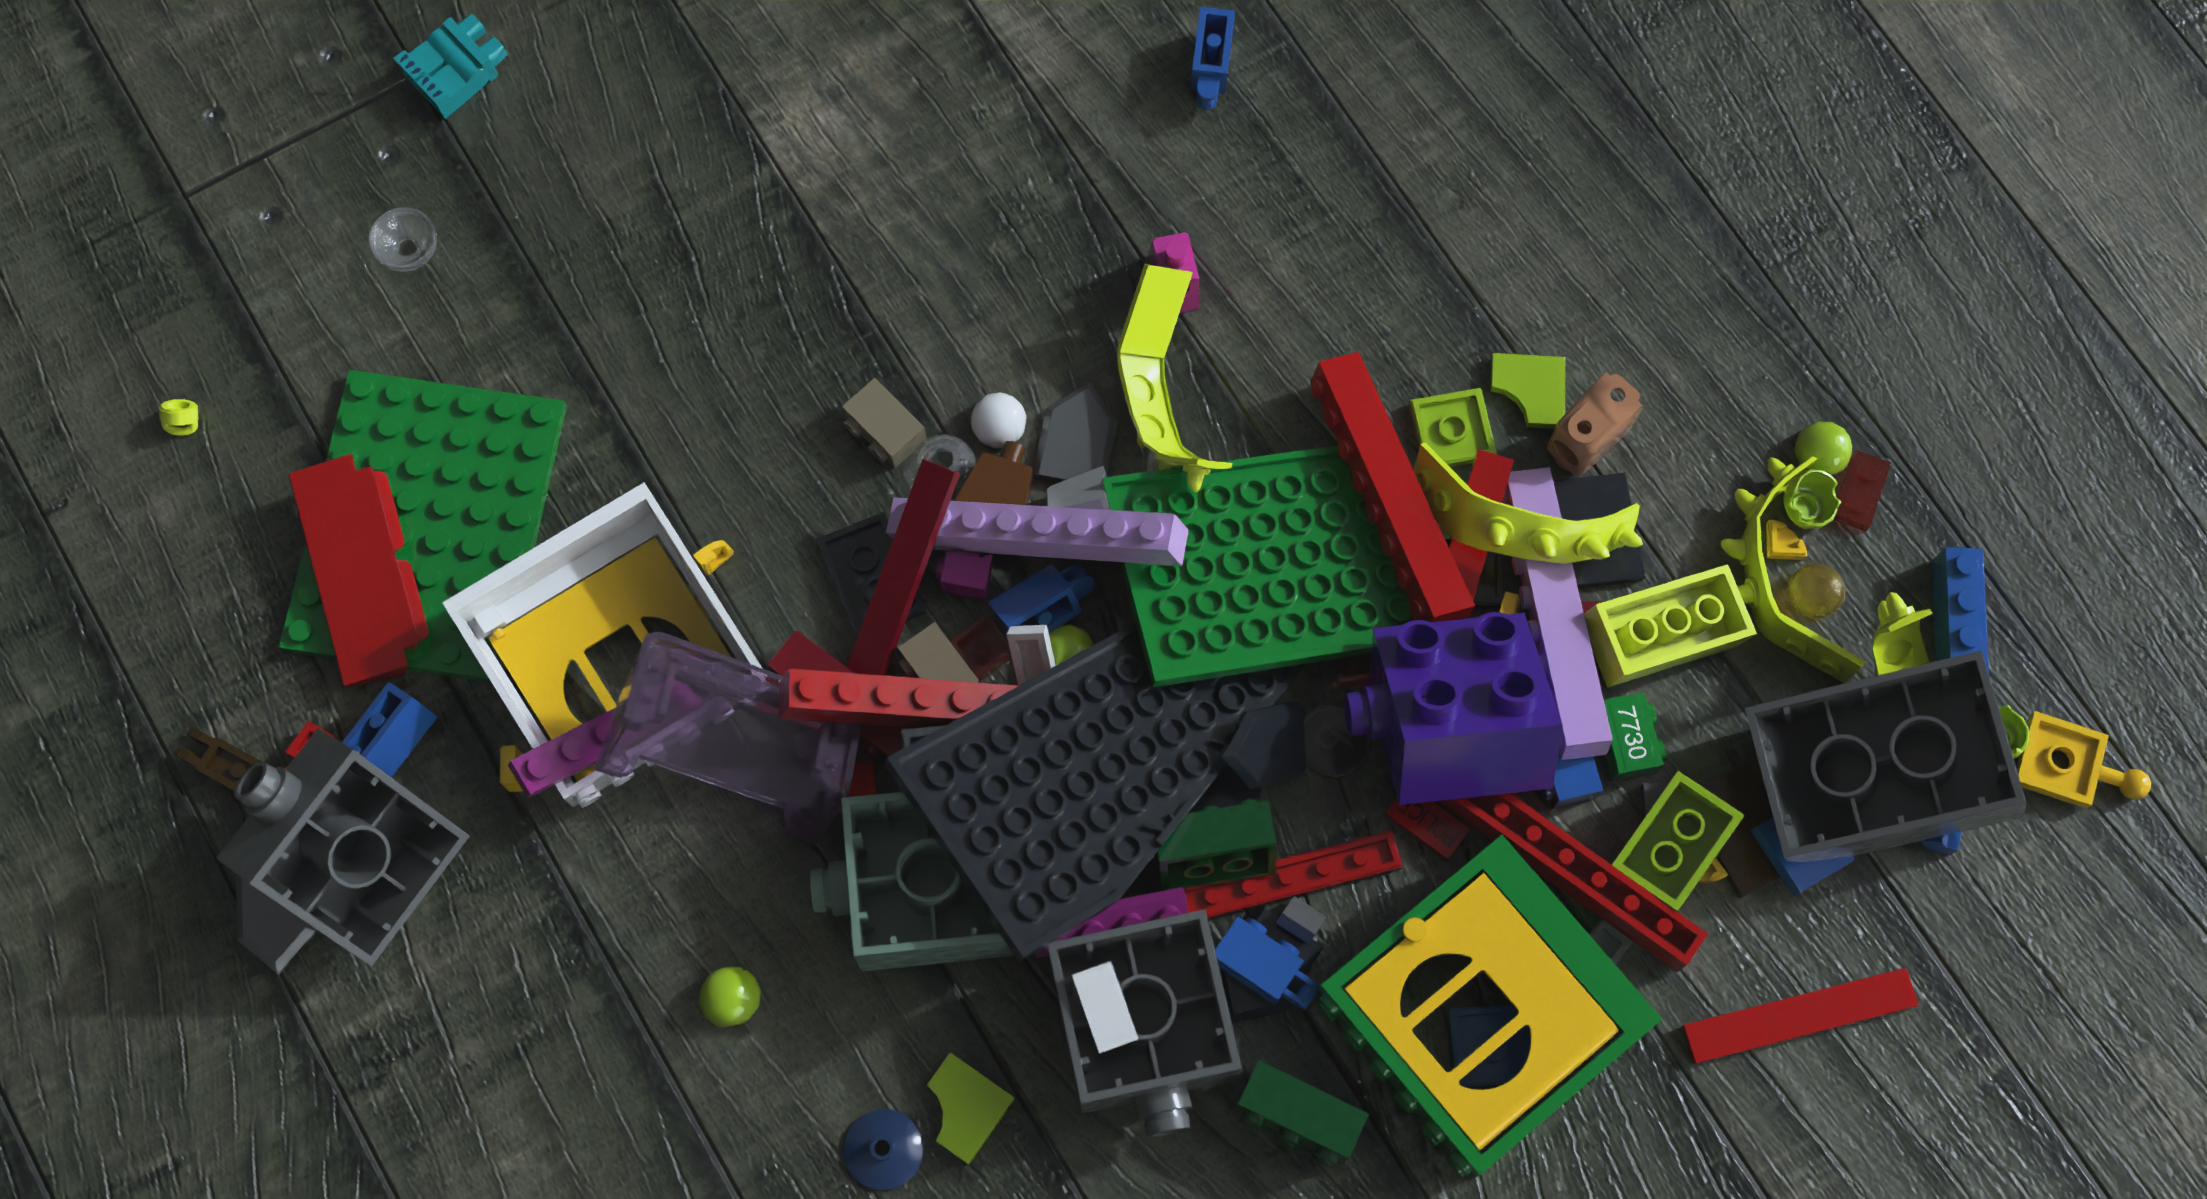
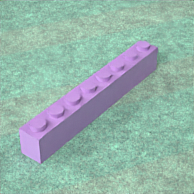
M1550 467L1513 471L1510 473L1502 500L1503 504L1538 514L1562 518ZM1512 556L1514 574L1520 575L1522 586L1519 588L1521 607L1528 609L1530 620L1527 622L1563 724L1559 745L1561 760L1606 755L1613 739L1572 563L1560 564Z
M893 497L886 533L892 538L895 536L908 498ZM950 501L932 550L954 551V549L975 553L1182 566L1188 529L1175 514Z

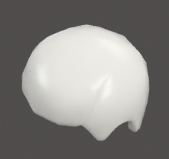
M1002 392L988 394L976 403L972 411V431L982 444L994 449L1003 448L1005 441L1016 442L1022 437L1027 416L1022 404L1015 397Z

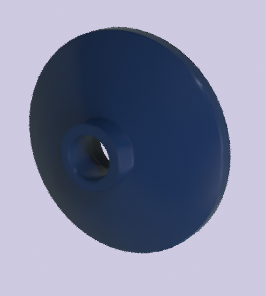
M881 1109L863 1115L851 1126L844 1142V1159L849 1172L860 1184L874 1190H891L907 1183L919 1169L923 1157V1141L918 1128L907 1116L894 1110ZM880 1141H886L890 1145L888 1154L884 1156H879L875 1152V1146Z

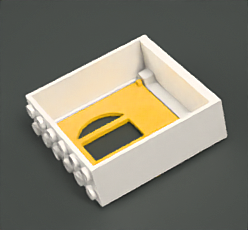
M645 482L442 602L533 749L548 742L485 641L486 638L492 643L551 740L582 725L571 713L564 695V678L571 661H576L607 712L618 707L586 657L585 650L626 625L631 626L665 682L676 677L642 624L641 619L643 617L662 619L679 628L692 645L695 655V667L709 660L727 688L726 691L666 728L575 774L574 777L577 780L575 784L571 777L555 784L564 800L572 807L580 804L581 808L595 802L602 796L599 792L600 790L612 783L615 787H618L635 776L633 773L634 769L644 763L648 767L658 763L668 755L666 752L668 748L678 742L681 746L692 742L701 735L699 729L710 722L714 726L721 724L734 714L731 709L743 702L747 706L755 703L766 695L764 689L769 687L767 675ZM657 535L662 540L663 544L669 551L670 555L676 562L677 566L681 570L682 574L688 581L689 585L691 586L699 600L695 601L689 589L687 588L682 578L676 571L675 567L671 563L670 559L664 552L663 548L657 541ZM710 618L748 676L747 678H744L708 620Z

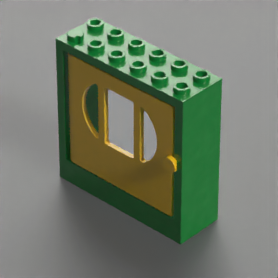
M1503 835L1499 836L1321 984L1317 993L1320 1000L1317 1005L1323 1014L1331 1022L1337 1019L1345 1028V1032L1342 1035L1348 1044L1357 1053L1362 1049L1372 1060L1368 1066L1373 1074L1383 1084L1387 1080L1397 1090L1394 1098L1407 1114L1410 1115L1413 1111L1424 1123L1420 1129L1434 1146L1441 1143L1450 1154L1446 1160L1461 1178L1467 1175L1471 1180L1482 1175L1663 1020ZM1481 870L1484 872L1426 922L1422 920ZM1403 935L1405 936L1402 942L1344 990L1341 988ZM1445 954L1462 955L1471 959V963L1410 1015L1407 1017L1401 1016L1400 997L1403 985L1408 975L1419 964L1434 956ZM1484 971L1517 1009L1518 1015L1451 1072H1446L1414 1035L1412 1029L1475 975ZM1525 1025L1529 1027L1531 1036L1529 1054L1523 1068L1512 1080L1502 1086L1486 1090L1469 1089L1459 1085V1081L1518 1030ZM1620 1030L1622 1031L1623 1034L1618 1039H1616L1604 1051H1602L1598 1056H1596L1591 1062H1589L1584 1068H1582L1577 1074H1575L1570 1080H1568L1563 1086H1561L1556 1092H1554L1535 1110H1533L1529 1115H1527L1522 1121H1520L1515 1127H1513L1508 1133H1506L1487 1151H1485L1482 1155L1479 1153V1151L1482 1148H1484L1489 1142H1491L1496 1136H1498L1502 1131H1504L1509 1125H1511L1516 1119H1518L1523 1113H1525L1530 1107H1532L1537 1101H1539L1558 1083H1560L1564 1078H1566L1571 1072H1573L1578 1066H1580L1585 1060H1587L1592 1054H1594L1599 1048H1601Z

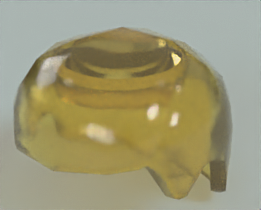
M1812 563L1799 568L1792 574L1786 592L1790 606L1798 614L1807 618L1822 620L1840 610L1845 600L1846 587L1841 575L1831 566Z

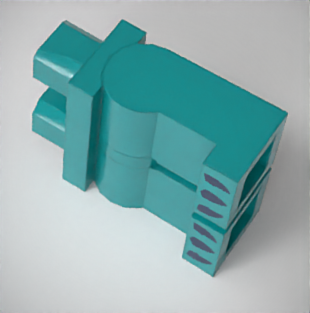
M473 14L458 23L451 17L442 23L443 27L434 30L426 41L410 53L404 50L394 57L402 74L424 95L426 100L444 119L448 118L483 88L488 80L491 82L499 76L495 66L508 55L503 45L494 36L480 47L475 43L487 32Z

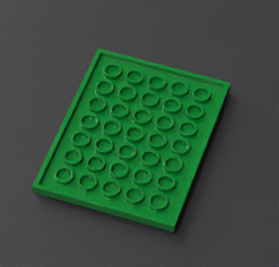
M355 370L348 371L326 461L352 453L356 471L372 466L373 471H382L388 477L404 537L402 549L395 552L397 561L405 560L409 562L412 567L428 626L427 638L419 642L417 648L404 651L408 664L406 670L491 682L442 602L535 548L567 408L565 401ZM305 543L279 648L283 652L336 659ZM486 638L485 641L487 642L490 649L497 658L498 662L507 674L508 669L501 660L500 656L498 655L490 640Z
M1338 445L1221 461L1233 463L1232 467L1227 469H1211L1210 475H1204L1201 488L1196 493L1189 488L1187 472L1182 470L1183 467L1105 477L1101 480L1100 484L1105 489L1110 510L1175 514L1188 529L1182 566L1120 562L1153 688L1370 654L1373 628L1401 626L1409 621H1414L1410 611L1409 598L1405 590L1401 589L1396 581L1395 567L1390 556H1386L1382 550L1381 536L1376 525L1372 524L1368 519L1365 500L1361 492H1357L1353 485L1352 471L1348 462L1341 458Z

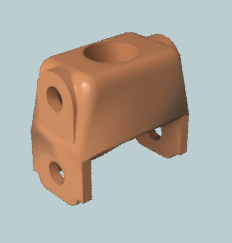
M1606 372L1558 421L1547 444V450L1561 469L1570 471L1575 476H1581L1628 433L1638 418L1643 407L1639 402L1640 394L1619 374L1610 376ZM1613 390L1621 391L1624 394V400L1614 401L1611 398V392Z

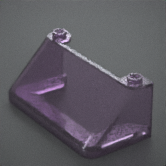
M654 632L645 637L638 649L597 755L594 770L621 778L630 775L634 771L639 759L782 808L781 821L784 831L796 840L815 846L842 807L841 798L849 797L862 724L779 719V683L783 677L782 675L669 634Z

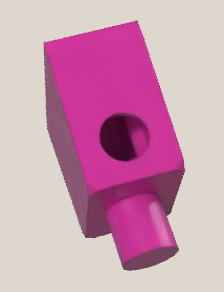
M1184 232L1152 239L1149 250L1151 265L1193 272L1180 313L1198 310L1199 275L1188 233Z

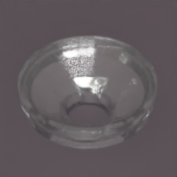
M400 207L385 212L375 221L370 230L369 245L373 255L382 265L394 271L406 272L415 270L429 261L436 249L437 236L431 220L424 213L417 209ZM403 241H417L418 248L416 252L409 256L399 254L398 248Z
M935 435L922 441L912 454L910 475L913 484L922 459L931 461L936 453L947 452L953 457V463L949 469L960 473L951 500L956 499L976 464L975 456L970 447L963 440L955 436Z

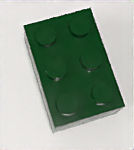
M1249 799L1241 801L1235 806L1223 808L1206 806L1199 809L1198 812L1187 813L1155 854L1161 891L1181 887L1184 889L1203 885L1210 886L1209 884L1216 885L1276 875L1277 842L1268 800L1258 802L1257 800Z
M1258 1060L1233 1112L1241 1116L1238 1122L1257 1132H1260L1264 1127L1277 1134L1275 1140L1280 1144L1294 1150L1298 1146H1302L1313 1152L1311 1155L1313 1160L1330 1168L1334 1164L1342 1165L1349 1159L1369 1115Z

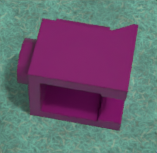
M954 549V552L947 551L946 558L939 557L935 576L936 579L940 580L942 592L986 601L994 567L993 555L989 554L980 558L978 553Z

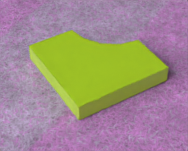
M1493 353L1491 356L1490 391L1503 394L1513 400L1524 414L1526 427L1555 429L1558 421L1565 415V357Z
M950 1052L927 1084L938 1097L943 1110L942 1128L936 1142L969 1165L1015 1098Z

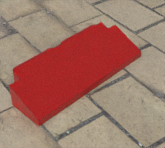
M352 453L289 473V481L343 689L404 676L408 666L404 651L417 648L419 642L427 638L428 626L412 567L409 562L405 560L397 561L395 552L402 549L404 537L387 475L382 471H373L372 466L356 471Z

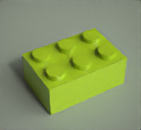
M1677 771L1612 866L1678 912L1739 825L1744 814L1680 771Z

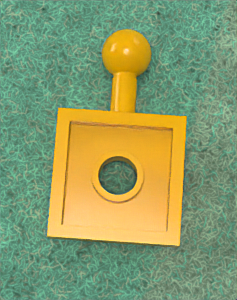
M2037 711L2029 714L2027 722L2030 730L2029 744L2019 756L2016 766L2022 788L2085 809L2092 806L2098 780L2119 786L2121 793L2129 799H2141L2149 793L2151 780L2145 772L2138 769H2130L2122 773L2121 771L2102 766L2109 735ZM2054 750L2062 751L2067 755L2069 759L2067 769H2061L2053 763L2052 753Z

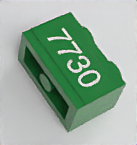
M1645 692L1604 700L1613 739L1605 755L1611 781L1616 782L1656 774L1664 766L1666 749L1662 739H1657L1654 725L1657 724L1654 705L1647 702Z

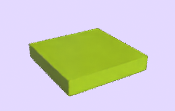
M1481 388L1409 401L1408 405L1418 448H1420V444L1427 443L1449 467L1472 464L1478 449L1497 454Z

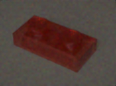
M1856 450L1851 457L1838 495L1841 504L1837 508L1838 510L1833 520L1866 532L1871 526L1891 462Z

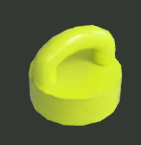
M174 399L163 402L159 406L162 428L169 434L189 436L197 430L198 405L193 401ZM179 425H188L186 427H176Z

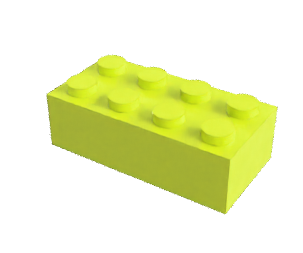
M1728 564L1596 604L1584 614L1591 648L1607 688L1738 647L1757 634Z

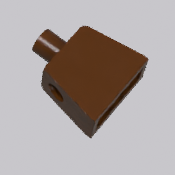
M1005 441L1000 457L990 453H982L955 501L1029 505L1033 471L1030 466L1021 464L1026 448L1017 442Z

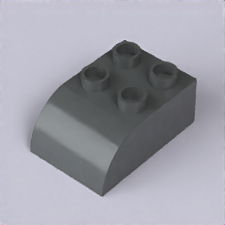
M1982 650L1745 708L1784 859L1787 861L1811 862L1855 856L2019 819L2024 816L2026 807L2025 796Z

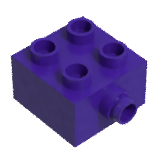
M1500 612L1483 614L1479 618L1440 622L1414 620L1401 626L1373 628L1369 685L1362 686L1361 693L1355 691L1344 695L1345 723L1350 736H1363L1366 734L1368 740L1381 739L1399 805L1553 788L1563 724L1524 613L1507 615Z

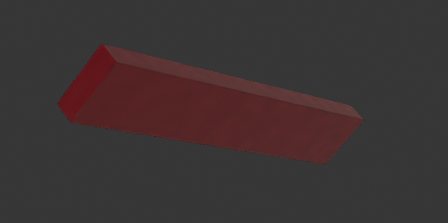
M922 459L847 664V668L856 674L886 676L958 481L959 472L930 460Z

